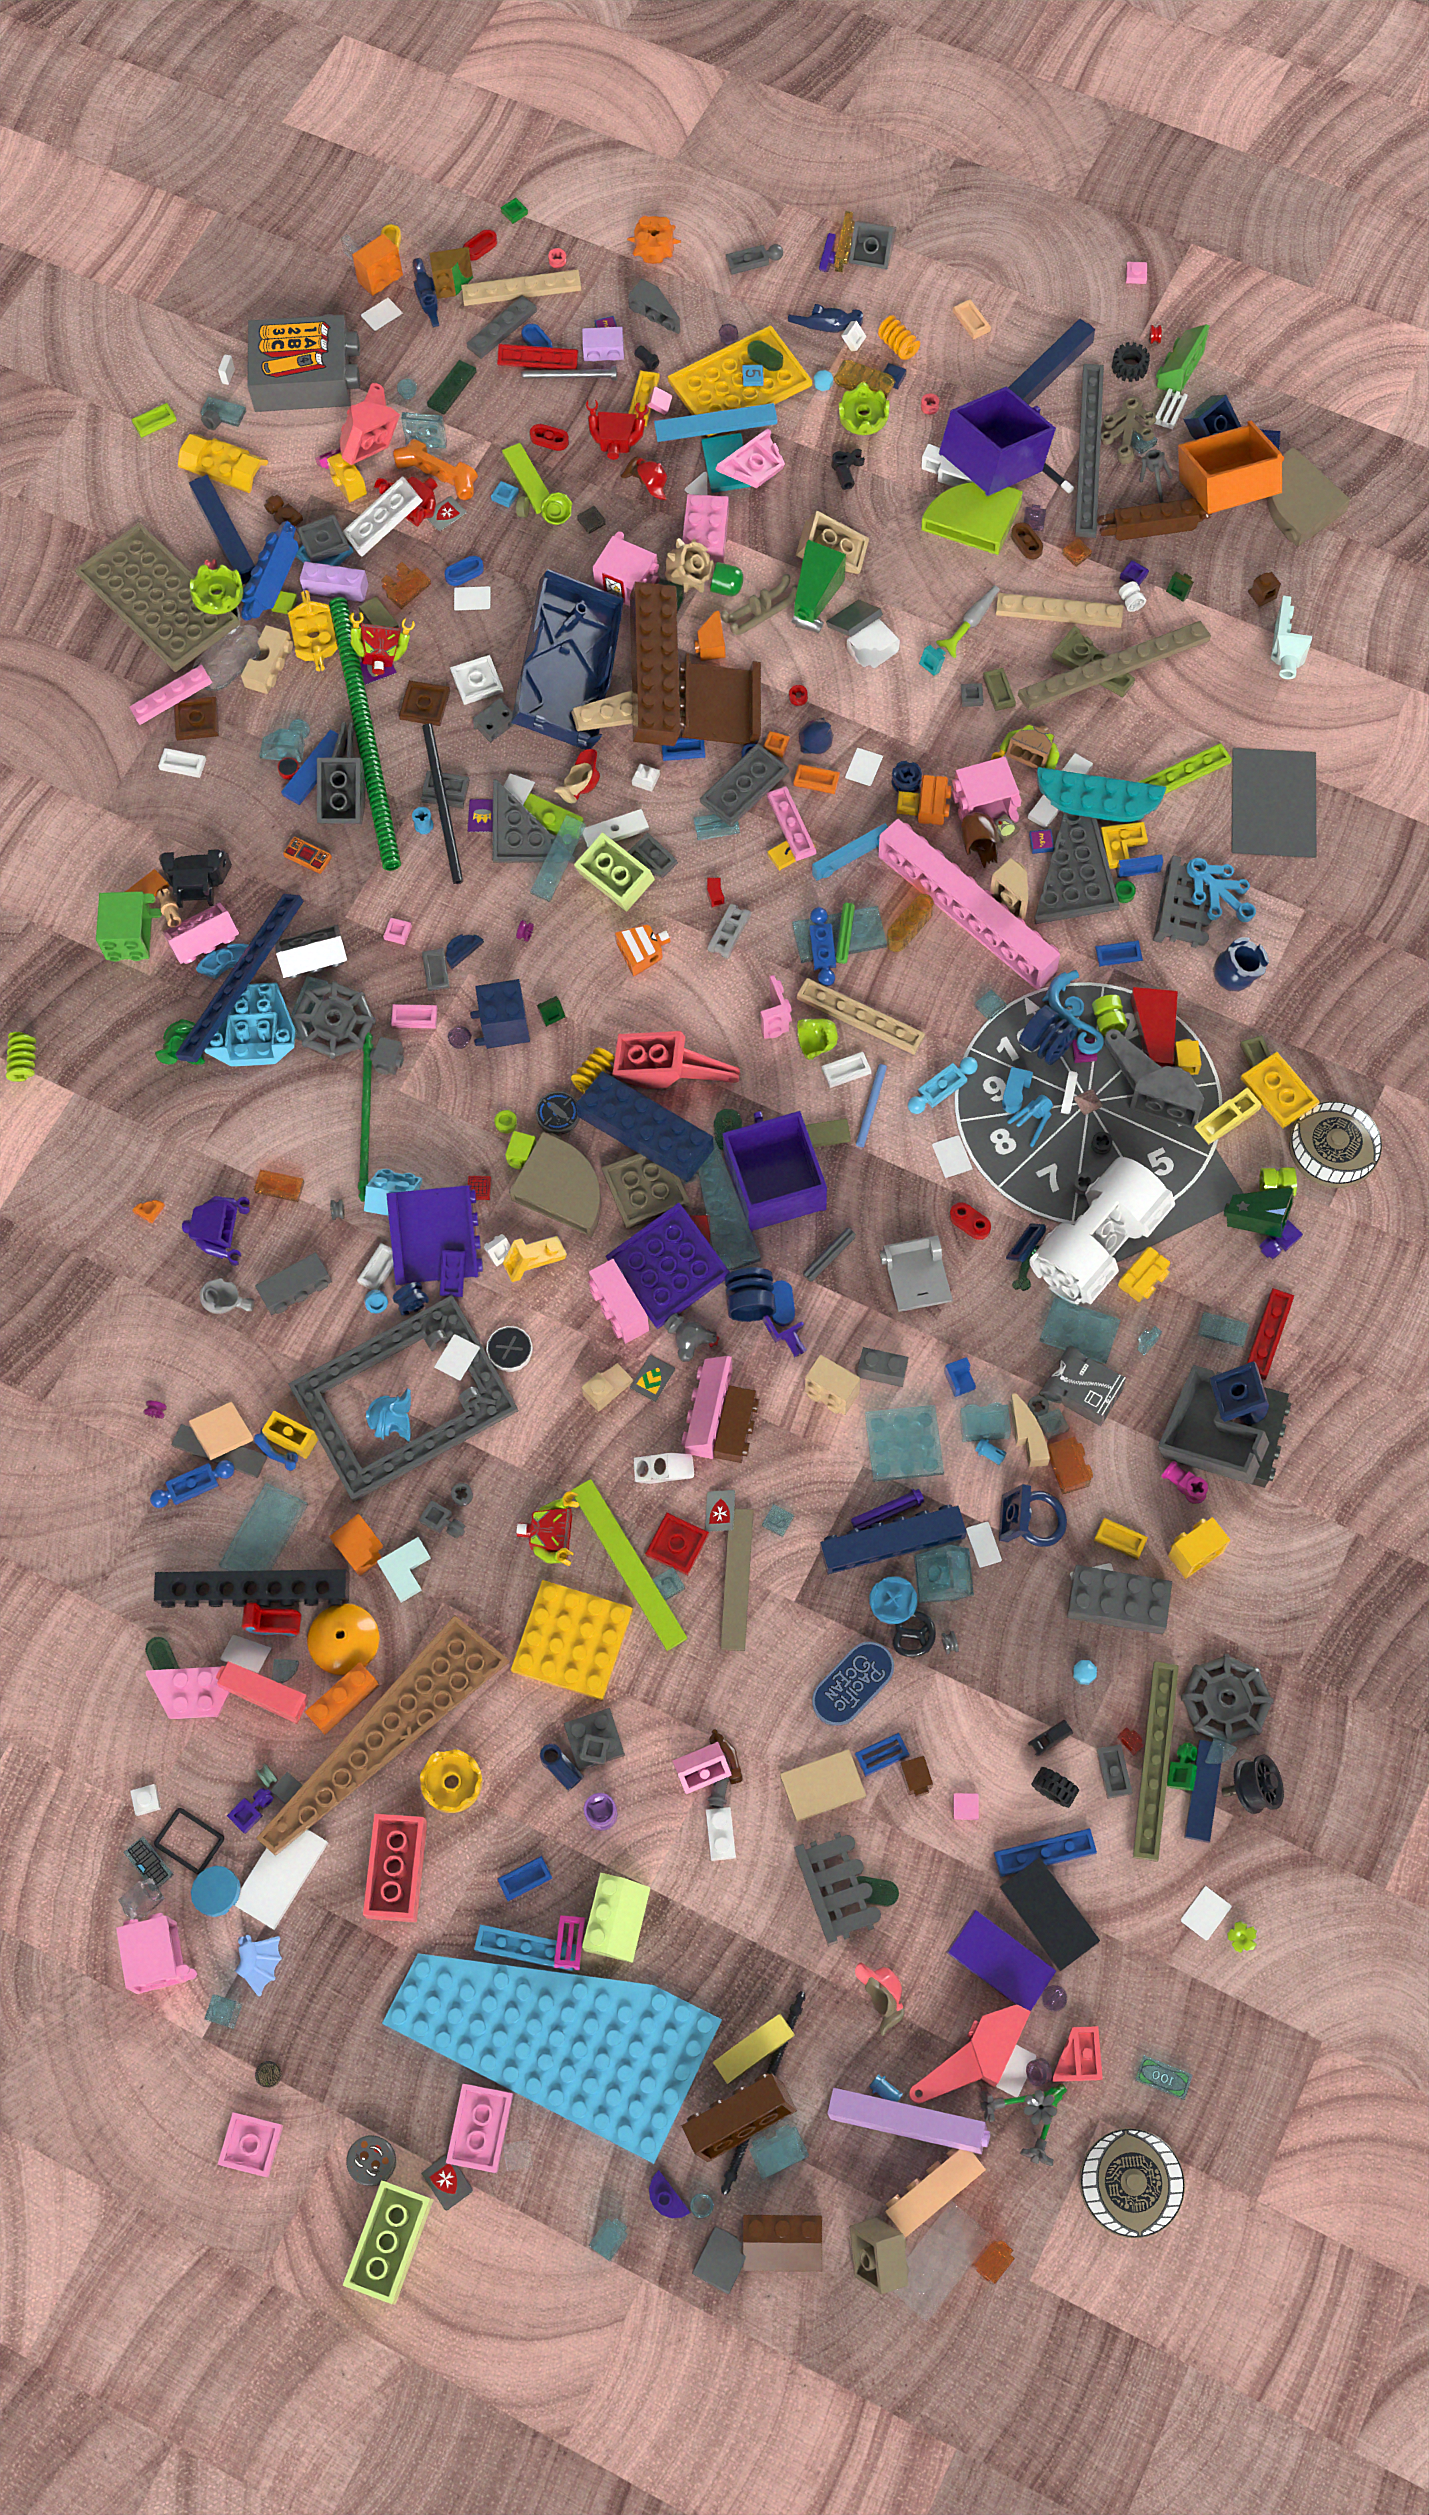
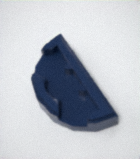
M460 934L453 938L447 945L446 951L447 964L451 970L480 947L484 940L475 934L464 936Z

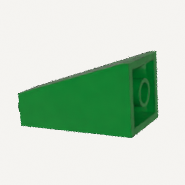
M811 540L806 542L795 598L794 616L803 621L815 622L845 581L846 554Z

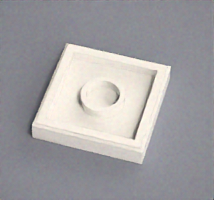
M490 655L450 667L464 705L504 692Z

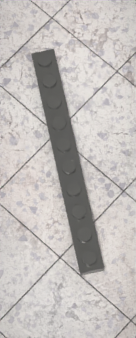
M1083 365L1075 537L1096 538L1104 365Z

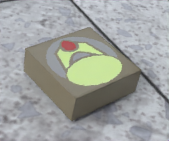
M1006 814L995 821L998 826L999 839L1003 844L1020 830Z

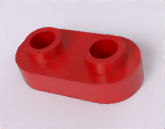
M536 424L530 429V440L535 445L555 451H562L569 445L568 433L562 429L544 424Z
M963 1202L956 1203L951 1207L950 1220L955 1226L976 1240H983L989 1236L991 1222L987 1217ZM960 1210H962V1211H964L966 1214H965V1215H959L957 1212L960 1211ZM981 1223L984 1227L977 1228L976 1224Z

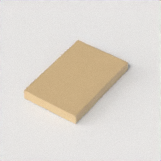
M849 1749L780 1774L796 1822L866 1797Z

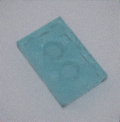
M1054 1297L1039 1342L1063 1350L1072 1345L1085 1357L1106 1364L1121 1319Z

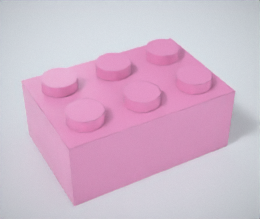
M687 494L682 541L685 544H689L693 539H696L697 543H701L708 549L706 553H709L710 561L713 560V563H724L729 516L728 496Z
M614 1259L589 1271L590 1280L588 1284L591 1288L589 1291L595 1301L599 1300L600 1309L605 1319H610L615 1336L618 1339L622 1338L626 1344L648 1332L647 1314Z

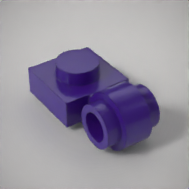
M1287 1220L1282 1237L1269 1235L1259 1246L1262 1249L1261 1253L1273 1260L1281 1253L1282 1249L1286 1252L1301 1239L1303 1233Z

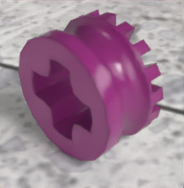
M522 920L518 926L516 938H524V941L528 942L532 936L534 924H526V921Z
M146 1401V1406L148 1407L144 1409V1414L163 1419L165 1416L163 1411L167 1409V1406L157 1401Z

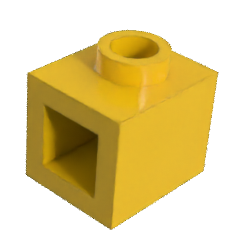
M1183 1039L1175 1043L1174 1065L1189 1072L1190 1075H1198L1201 1068L1198 1040Z

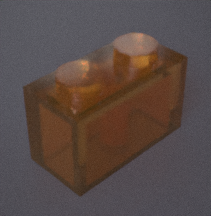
M1076 1437L1049 1444L1050 1463L1062 1495L1089 1487L1091 1478H1093V1472L1090 1465L1085 1464L1083 1458L1085 1451L1082 1443H1078Z
M993 2240L971 2267L991 2285L996 2284L1015 2258L1011 2255L1013 2250L1004 2241L999 2240L996 2242Z

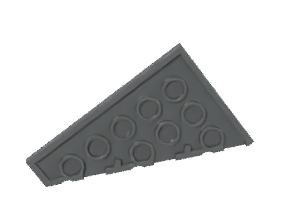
M1064 812L1035 915V924L1119 910L1120 905L1096 818Z

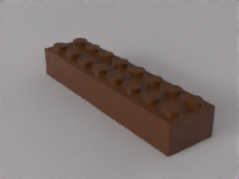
M635 581L630 593L633 742L675 746L680 735L676 586Z

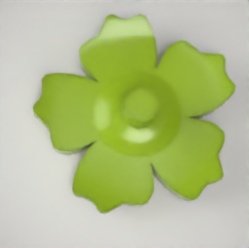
M1239 1921L1227 1933L1228 1940L1234 1941L1232 1946L1235 1951L1241 1953L1244 1949L1246 1951L1254 1950L1257 1946L1255 1941H1253L1257 1933L1254 1926L1247 1928L1246 1923Z

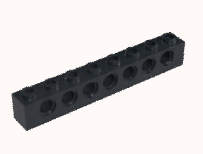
M346 1569L155 1572L154 1601L161 1604L162 1608H175V1604H185V1607L196 1608L199 1607V1603H209V1607H223V1603H232L234 1607H244L247 1603H256L260 1607L271 1606L272 1602H280V1606H295V1602H304L305 1606H318L319 1602H328V1605L336 1606L342 1605V1602L349 1601L350 1573ZM324 1582L329 1583V1590L324 1594H319V1585ZM253 1583L257 1584V1591L252 1595H248V1586ZM276 1583H280L281 1591L275 1595L271 1594V1587ZM299 1583H304V1592L295 1594V1586ZM184 1584L186 1587L184 1594L177 1596L176 1588ZM204 1584H209V1592L201 1596L199 1593L200 1587ZM227 1584H233L232 1593L224 1595V1587Z

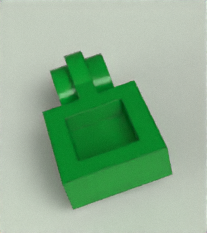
M1183 1743L1177 1749L1180 1763H1170L1167 1786L1171 1789L1193 1791L1197 1766L1190 1764V1762L1196 1760L1197 1748L1191 1743Z

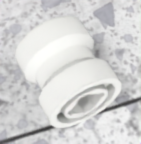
M1129 582L1120 588L1119 595L1122 600H1125V606L1128 611L1134 612L1145 605L1146 599L1140 593L1137 582Z

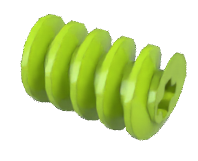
M22 1032L9 1033L6 1078L10 1081L22 1082L35 1075V1071L32 1070L35 1068V1063L32 1061L36 1058L33 1054L36 1051V1047L33 1046L36 1044V1039Z

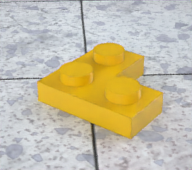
M1144 822L1101 827L1100 830L1110 869L1117 868L1119 860L1130 859L1127 847L1143 846L1148 843Z

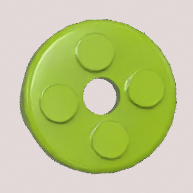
M860 383L856 389L844 393L841 402H839V420L842 426L851 433L857 435L876 433L888 421L890 402L886 400L881 390L875 392L869 389L868 384ZM867 411L869 414L861 415L859 412Z
M204 564L199 567L197 576L190 580L192 601L199 610L205 613L218 615L230 612L240 604L243 598L242 581L236 569L231 571L226 566L220 565L218 569L211 570ZM217 590L222 591L220 594L217 595L212 594Z

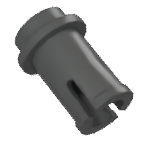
M726 1777L713 1783L711 1795L707 1798L710 1807L723 1808L724 1804L727 1803L725 1796L729 1778Z

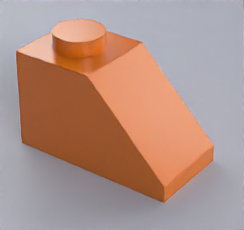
M715 611L697 631L698 640H694L695 653H700L701 661L726 658L720 613Z

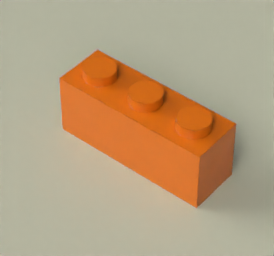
M359 1662L305 1711V1714L326 1735L380 1685Z

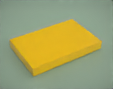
M1275 1052L1242 1074L1240 1078L1282 1129L1316 1107L1320 1102L1278 1052Z

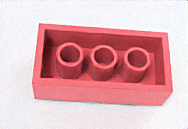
M374 1814L363 1916L367 1919L417 1922L427 1821L424 1817Z

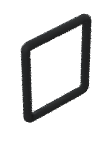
M178 1808L154 1841V1846L198 1875L204 1871L224 1842V1836L183 1808ZM179 1813L219 1838L199 1870L159 1844Z

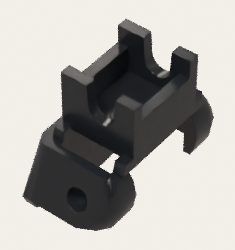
M214 849L208 850V855H189L174 858V852H165L159 856V861L167 881L173 887V895L177 897L179 908H183V901L207 900L209 906H214V887L223 884L232 866L226 852Z

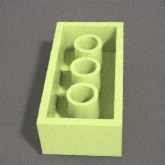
M381 2180L343 2286L384 2302L396 2304L434 2199Z

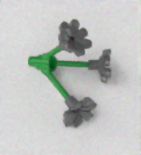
M1059 2084L1057 2087H1051L1048 2091L1036 2090L1035 2094L1008 2099L1003 2097L993 2098L987 2088H981V2096L984 2102L980 2104L982 2110L985 2111V2122L995 2121V2110L1005 2108V2105L1021 2102L1029 2104L1024 2107V2113L1026 2115H1033L1031 2118L1032 2124L1038 2125L1042 2119L1044 2126L1040 2138H1037L1035 2147L1030 2149L1023 2148L1020 2154L1031 2158L1030 2161L1035 2164H1039L1040 2161L1045 2165L1053 2166L1054 2160L1049 2158L1045 2152L1047 2144L1045 2139L1052 2122V2117L1057 2114V2104L1067 2092L1066 2087L1063 2084Z

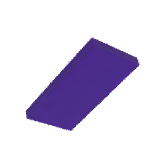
M973 1910L946 1951L947 1954L1012 2003L1029 2011L1032 2010L1056 1973L1055 1969L977 1910Z

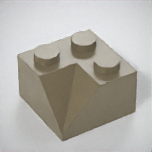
M877 2217L850 2225L854 2277L881 2295L908 2286L909 2266L906 2262V2239L903 2233Z

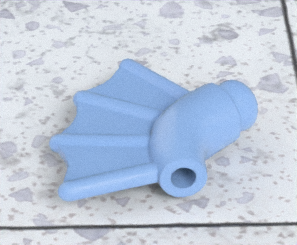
M250 1935L238 1938L240 1963L235 1972L245 1978L258 1996L262 1995L264 1986L267 1983L275 1980V1967L282 1960L278 1951L279 1936L258 1942H252Z

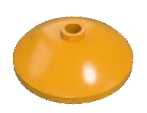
M353 1604L331 1606L322 1611L312 1622L307 1637L309 1653L317 1666L330 1674L341 1676L346 1675L359 1662L364 1667L369 1665L378 1651L380 1642L379 1629L373 1617L365 1609ZM338 1633H345L344 1638L337 1639Z

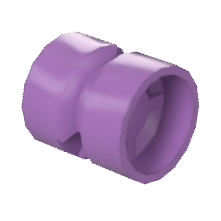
M595 1793L588 1797L584 1804L586 1820L595 1830H608L616 1823L618 1817L617 1808L609 1795Z

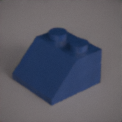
M1226 394L1210 396L1183 419L1195 440L1211 436L1214 433H1222L1242 427Z

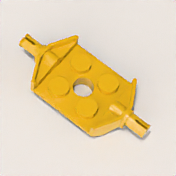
M305 590L306 597L304 591L301 592L303 603L288 612L296 656L304 661H314L316 671L320 672V667L322 671L325 669L324 658L332 656L338 647L329 605L311 601L310 592ZM313 632L319 633V635L315 638L309 637V635Z

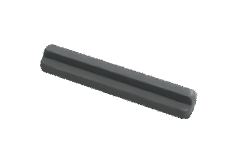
M846 1228L806 1268L803 1276L810 1282L814 1281L855 1239L856 1234L854 1231Z

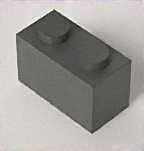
M863 1347L857 1376L866 1380L903 1387L909 1357Z

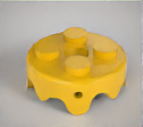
M457 1749L433 1753L420 1774L421 1790L424 1798L432 1807L444 1813H457L469 1808L475 1803L482 1789L483 1779L478 1764L473 1757ZM449 1776L458 1777L459 1783L455 1788L450 1789L445 1786V1781Z

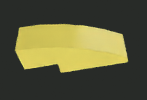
M1247 1087L1232 1100L1229 1099L1195 1125L1194 1128L1209 1145L1259 1111L1262 1104Z
M779 2014L716 2059L713 2064L725 2082L729 2084L794 2037L795 2034L782 2015Z

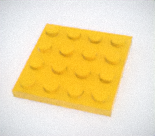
M542 1580L512 1664L511 1672L603 1701L633 1613V1608Z

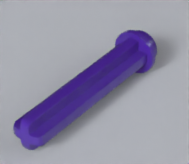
M911 1489V1492L852 1518V1526L854 1529L862 1530L916 1505L920 1507L921 1503L924 1502L923 1495L919 1489Z

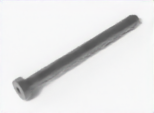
M611 366V369L521 371V377L611 378L612 381H617V366Z

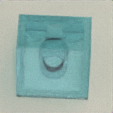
M947 1545L915 1555L918 1600L920 1603L956 1601L974 1595L969 1548Z

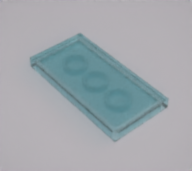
M878 906L854 910L848 955L886 948L887 941ZM842 913L828 915L824 923L831 924L835 957ZM811 919L792 922L801 963L813 961L809 926L816 924Z
M265 1483L219 1566L227 1571L272 1570L306 1510L307 1502Z

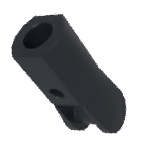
M1062 1720L1027 1744L1029 1746L1032 1745L1036 1751L1035 1756L1038 1757L1072 1735L1073 1731L1067 1721ZM1044 1737L1049 1743L1045 1747L1040 1741Z

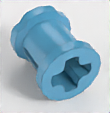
M418 807L413 811L412 819L415 822V830L420 834L430 833L434 827L430 810L425 807Z

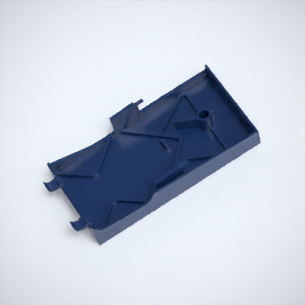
M549 569L545 571L539 580L511 723L584 750L593 748L602 737V734H599L600 728L577 731L572 711L573 708L605 699L611 683L624 598Z

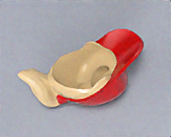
M595 749L582 751L575 765L571 767L569 775L564 779V787H556L554 789V792L558 793L566 802L575 803L581 794L591 792L598 784L600 773L596 768L597 751Z

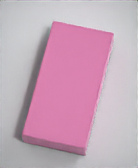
M393 1004L392 1028H436L437 1005Z

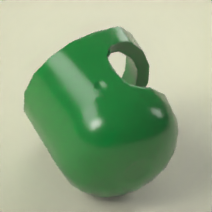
M716 562L710 592L730 597L736 596L742 589L744 581L742 570L736 566Z

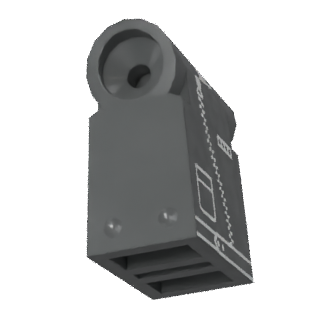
M1069 1345L1059 1360V1370L1048 1378L1039 1395L1048 1401L1062 1403L1065 1407L1101 1427L1124 1390L1126 1377L1089 1358H1085L1078 1349Z

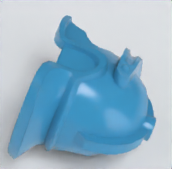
M406 1388L401 1397L398 1395L397 1397L382 1396L370 1404L368 1410H366V1419L369 1428L375 1430V1437L384 1440L385 1436L389 1437L391 1432L396 1431L401 1437L410 1441V1419L408 1414H406L411 1406L410 1389Z

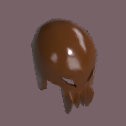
M981 812L968 814L963 819L960 828L967 855L971 854L970 849L978 852L983 868H986L987 862L989 864L990 861L998 863L997 844L1000 842L998 826L989 815Z

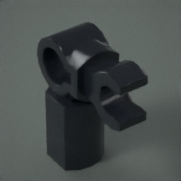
M855 449L852 453L837 451L832 456L831 467L836 471L843 490L852 489L855 485L849 467L851 465L858 467L864 465L865 458H857L861 457V449Z

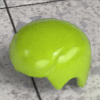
M560 492L550 493L542 501L541 514L547 523L553 525L564 524L571 516L572 501L567 495Z

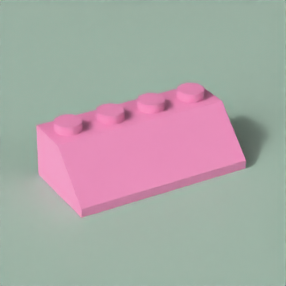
M730 1356L705 1359L703 1366L698 1368L697 1380H700L698 1388L693 1390L692 1401L695 1404L693 1410L689 1409L686 1423L690 1424L688 1432L684 1431L681 1445L685 1446V1454L710 1459L714 1457L715 1442L728 1385H730L733 1372L732 1357Z

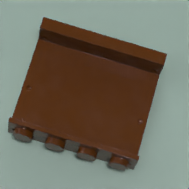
M686 653L684 661H680L679 674H682V679L679 682V692H682V698L679 699L680 711H682V716H680L682 738L742 745L757 744L761 736V662L753 661L749 670L691 664L689 653Z

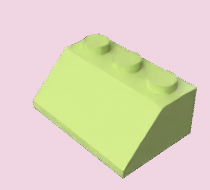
M600 1872L582 1946L583 1950L633 1963L651 1888L626 1878Z

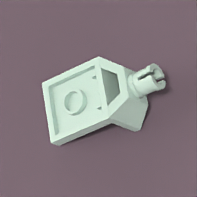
M1289 596L1282 597L1276 618L1271 660L1277 665H1281L1279 675L1284 679L1296 677V668L1305 663L1312 641V636L1290 633L1292 626L1290 619L1293 616L1294 606H1290L1291 597Z

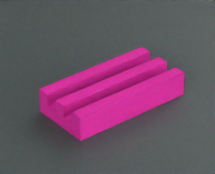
M560 1915L554 1968L564 1967V1969H570L571 1967L575 1970H580L585 1927L584 1917ZM566 1922L569 1923L565 1960H560L564 1925ZM577 1923L579 1924L576 1956L575 1961H570L574 1926Z

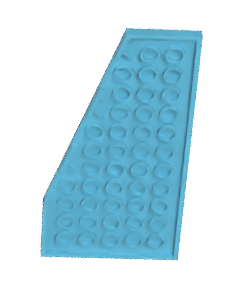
M418 1953L382 2024L655 2164L722 2019L654 1985Z

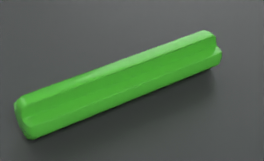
M852 903L843 904L836 952L837 963L846 964L848 961L855 907Z

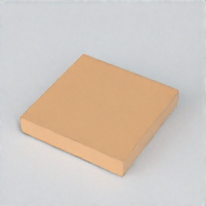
M232 1402L189 1421L190 1427L210 1460L253 1441L250 1431Z

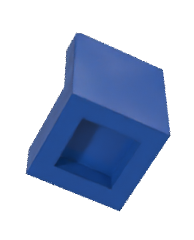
M967 1357L945 1365L944 1374L954 1397L976 1389L970 1374L971 1365Z

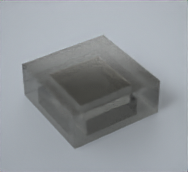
M595 506L577 515V520L588 534L606 525L604 517Z

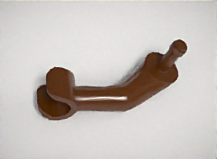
M713 1729L709 1742L710 1744L718 1742L722 1752L727 1755L731 1766L730 1784L742 1782L743 1777L735 1748L723 1735L719 1734L716 1729Z

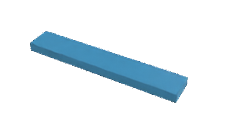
M771 403L654 421L657 442L775 425L777 424L775 405Z

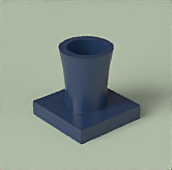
M1254 1361L1210 1377L1219 1413L1224 1422L1238 1417L1244 1423L1254 1424L1266 1416L1269 1403L1258 1366Z

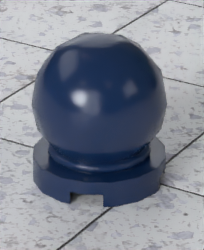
M1240 937L1234 940L1226 951L1220 953L1213 967L1215 980L1222 988L1228 991H1242L1250 987L1254 980L1260 978L1266 972V966L1269 964L1267 952L1261 944L1257 946L1249 941L1251 939L1249 937Z

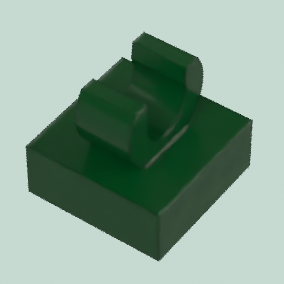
M1176 571L1171 577L1166 592L1184 602L1188 598L1194 583L1191 581L1192 577L1186 573L1182 575Z
M557 996L536 1005L546 1027L566 1017Z

